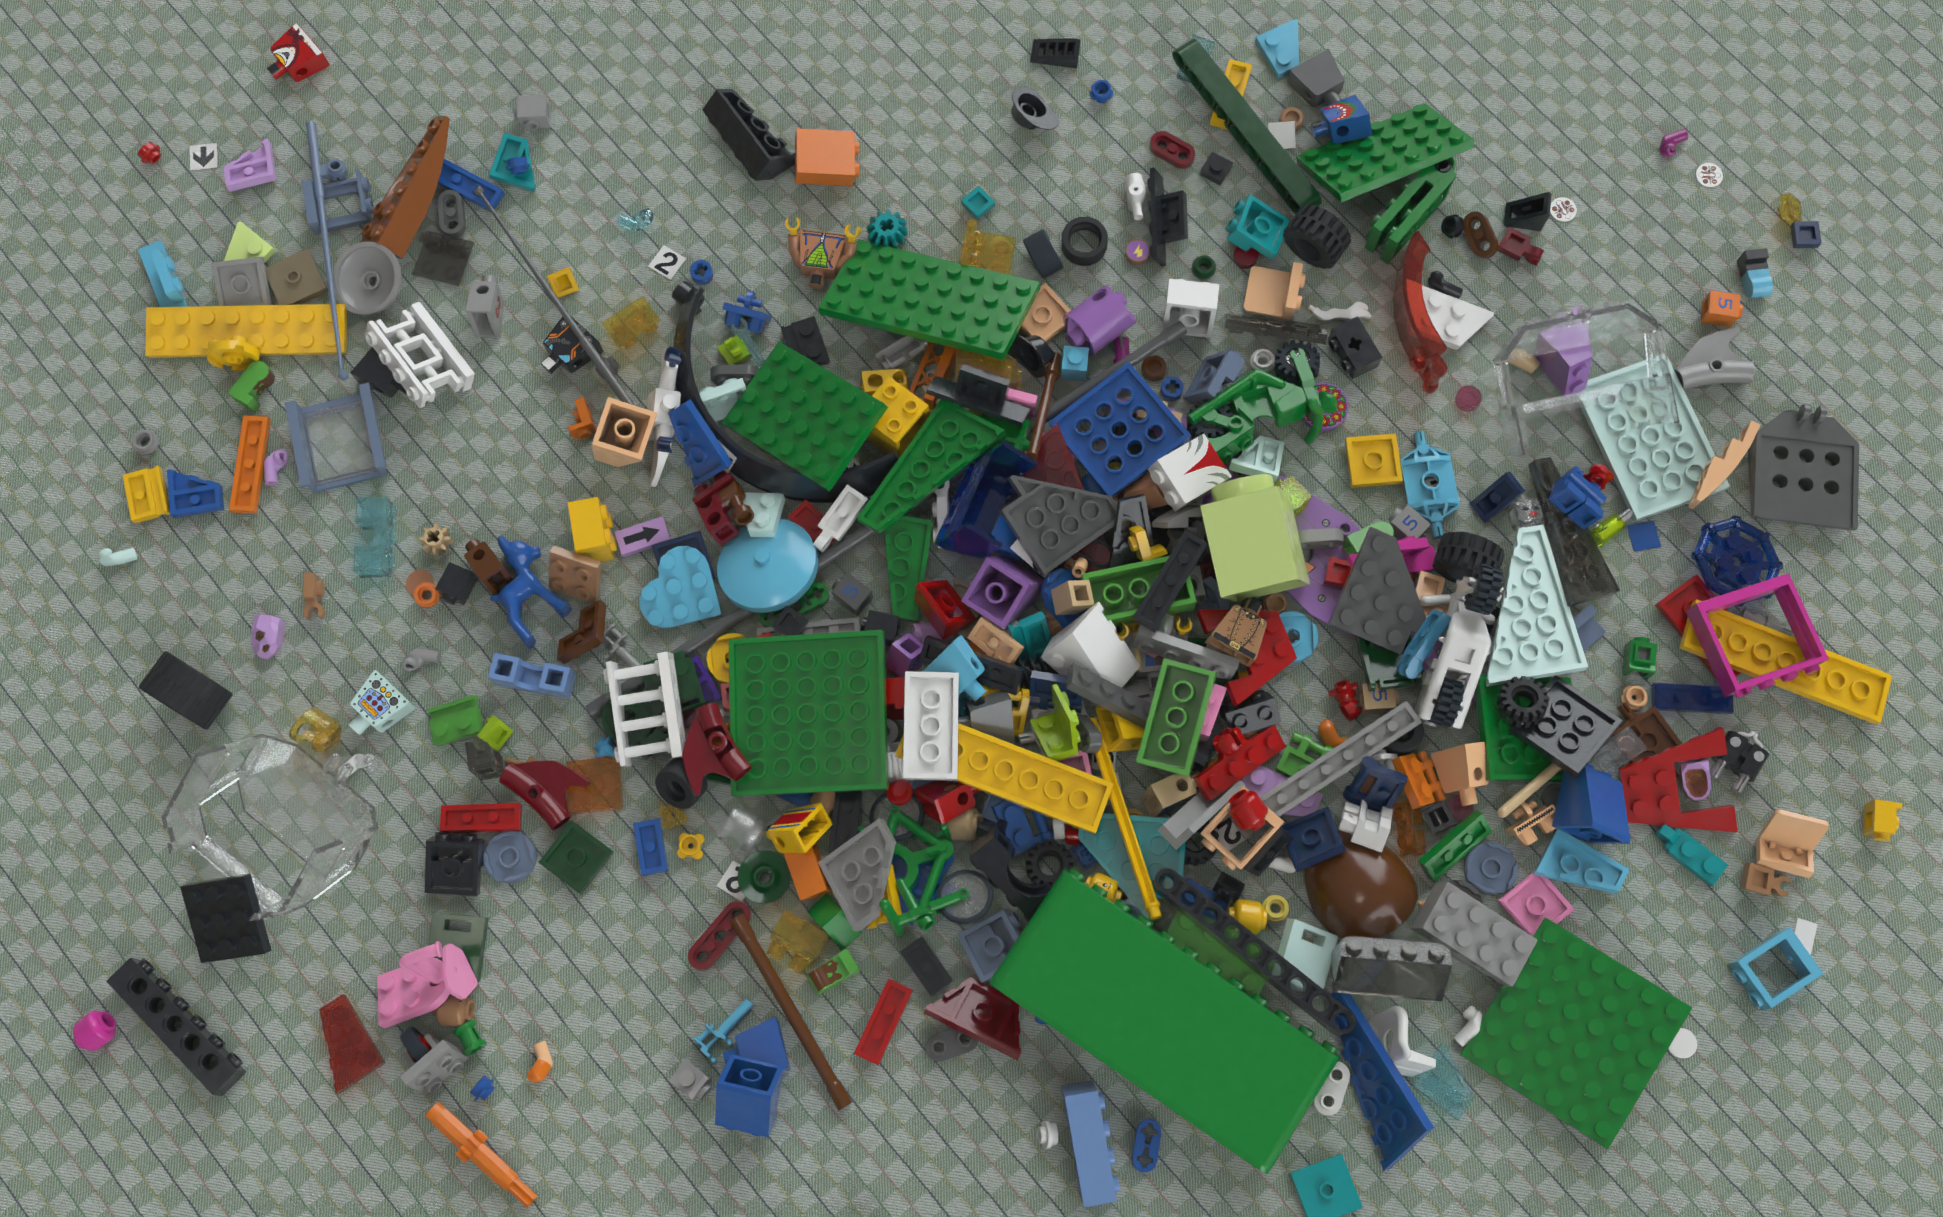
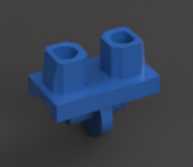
M751 290L747 293L746 297L738 295L737 302L743 303L744 307L724 302L722 308L726 310V325L739 328L742 315L750 317L747 330L761 334L765 322H770L771 315L752 310L753 306L761 308L763 301L755 299L756 294Z

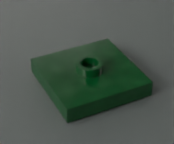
M571 820L538 863L582 895L614 852Z

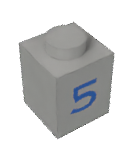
M1409 505L1402 511L1397 508L1388 518L1394 530L1393 536L1398 540L1408 536L1421 538L1431 525Z

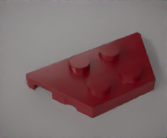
M969 977L960 983L958 988L949 990L941 999L933 1004H928L924 1010V1014L1018 1061L1021 1055L1019 1043L1020 1022L1018 1020L1019 1004L1002 992Z

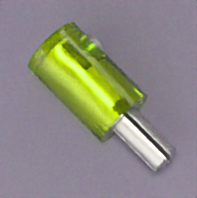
M1628 508L1620 515L1612 514L1603 522L1597 524L1589 532L1592 541L1602 547L1626 528L1625 522L1633 516L1631 508Z

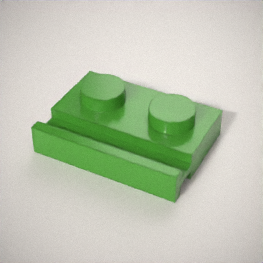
M472 695L427 709L431 717L429 723L434 746L439 747L478 735L483 728L481 711L477 704V701H479L477 696Z

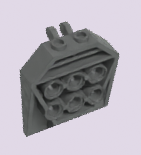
M1803 404L1799 411L1787 410L1782 412L1757 432L1748 449L1751 518L1854 531L1858 528L1859 443L1835 418L1826 417V407L1819 406L1816 408L1815 413L1811 414L1810 405ZM1774 453H1777L1781 457V460L1777 459L1774 456ZM1799 456L1804 457L1806 462H1803ZM1825 459H1828L1832 466L1827 464ZM1773 481H1776L1780 488L1774 486ZM1798 484L1804 486L1806 491L1801 490ZM1824 487L1828 488L1831 491V494H1828L1825 491Z

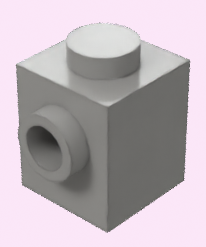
M547 95L517 96V105H514L513 109L514 118L519 121L522 129L537 130L538 128H551V105Z

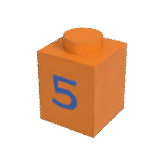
M1710 290L1702 300L1701 323L1731 327L1737 319L1741 318L1743 313V305L1740 304L1741 295Z

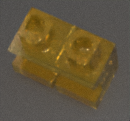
M785 909L770 936L772 942L768 948L767 955L780 962L787 950L795 955L788 968L801 975L809 964L814 965L818 955L831 937Z

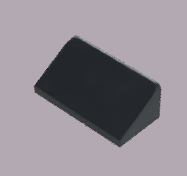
M1280 826L1244 866V869L1257 877L1260 876L1293 840V837Z

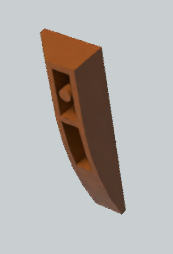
M436 116L429 122L423 138L417 144L414 152L383 200L375 206L373 210L374 216L371 222L363 228L361 233L363 237L360 242L381 244L387 247L396 258L403 259L426 216L435 194L447 146L450 118L447 116Z

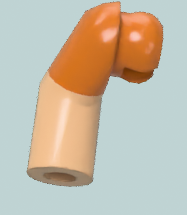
M546 1041L533 1045L537 1060L527 1072V1078L532 1083L543 1081L553 1066Z

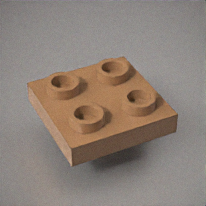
M553 546L549 552L548 588L593 604L600 598L602 562Z

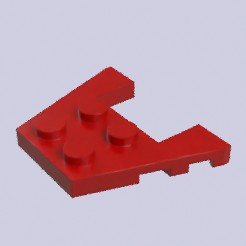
M1199 610L1196 614L1204 634L1213 631L1229 610ZM1260 610L1257 615L1267 622V626L1256 660L1249 667L1245 665L1249 676L1230 681L1225 685L1234 707L1297 659L1278 611Z

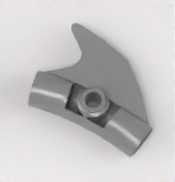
M1738 327L1702 337L1689 350L1678 368L1674 370L1683 390L1711 384H1750L1752 382L1755 372L1754 362L1742 359L1729 348V342L1740 332Z

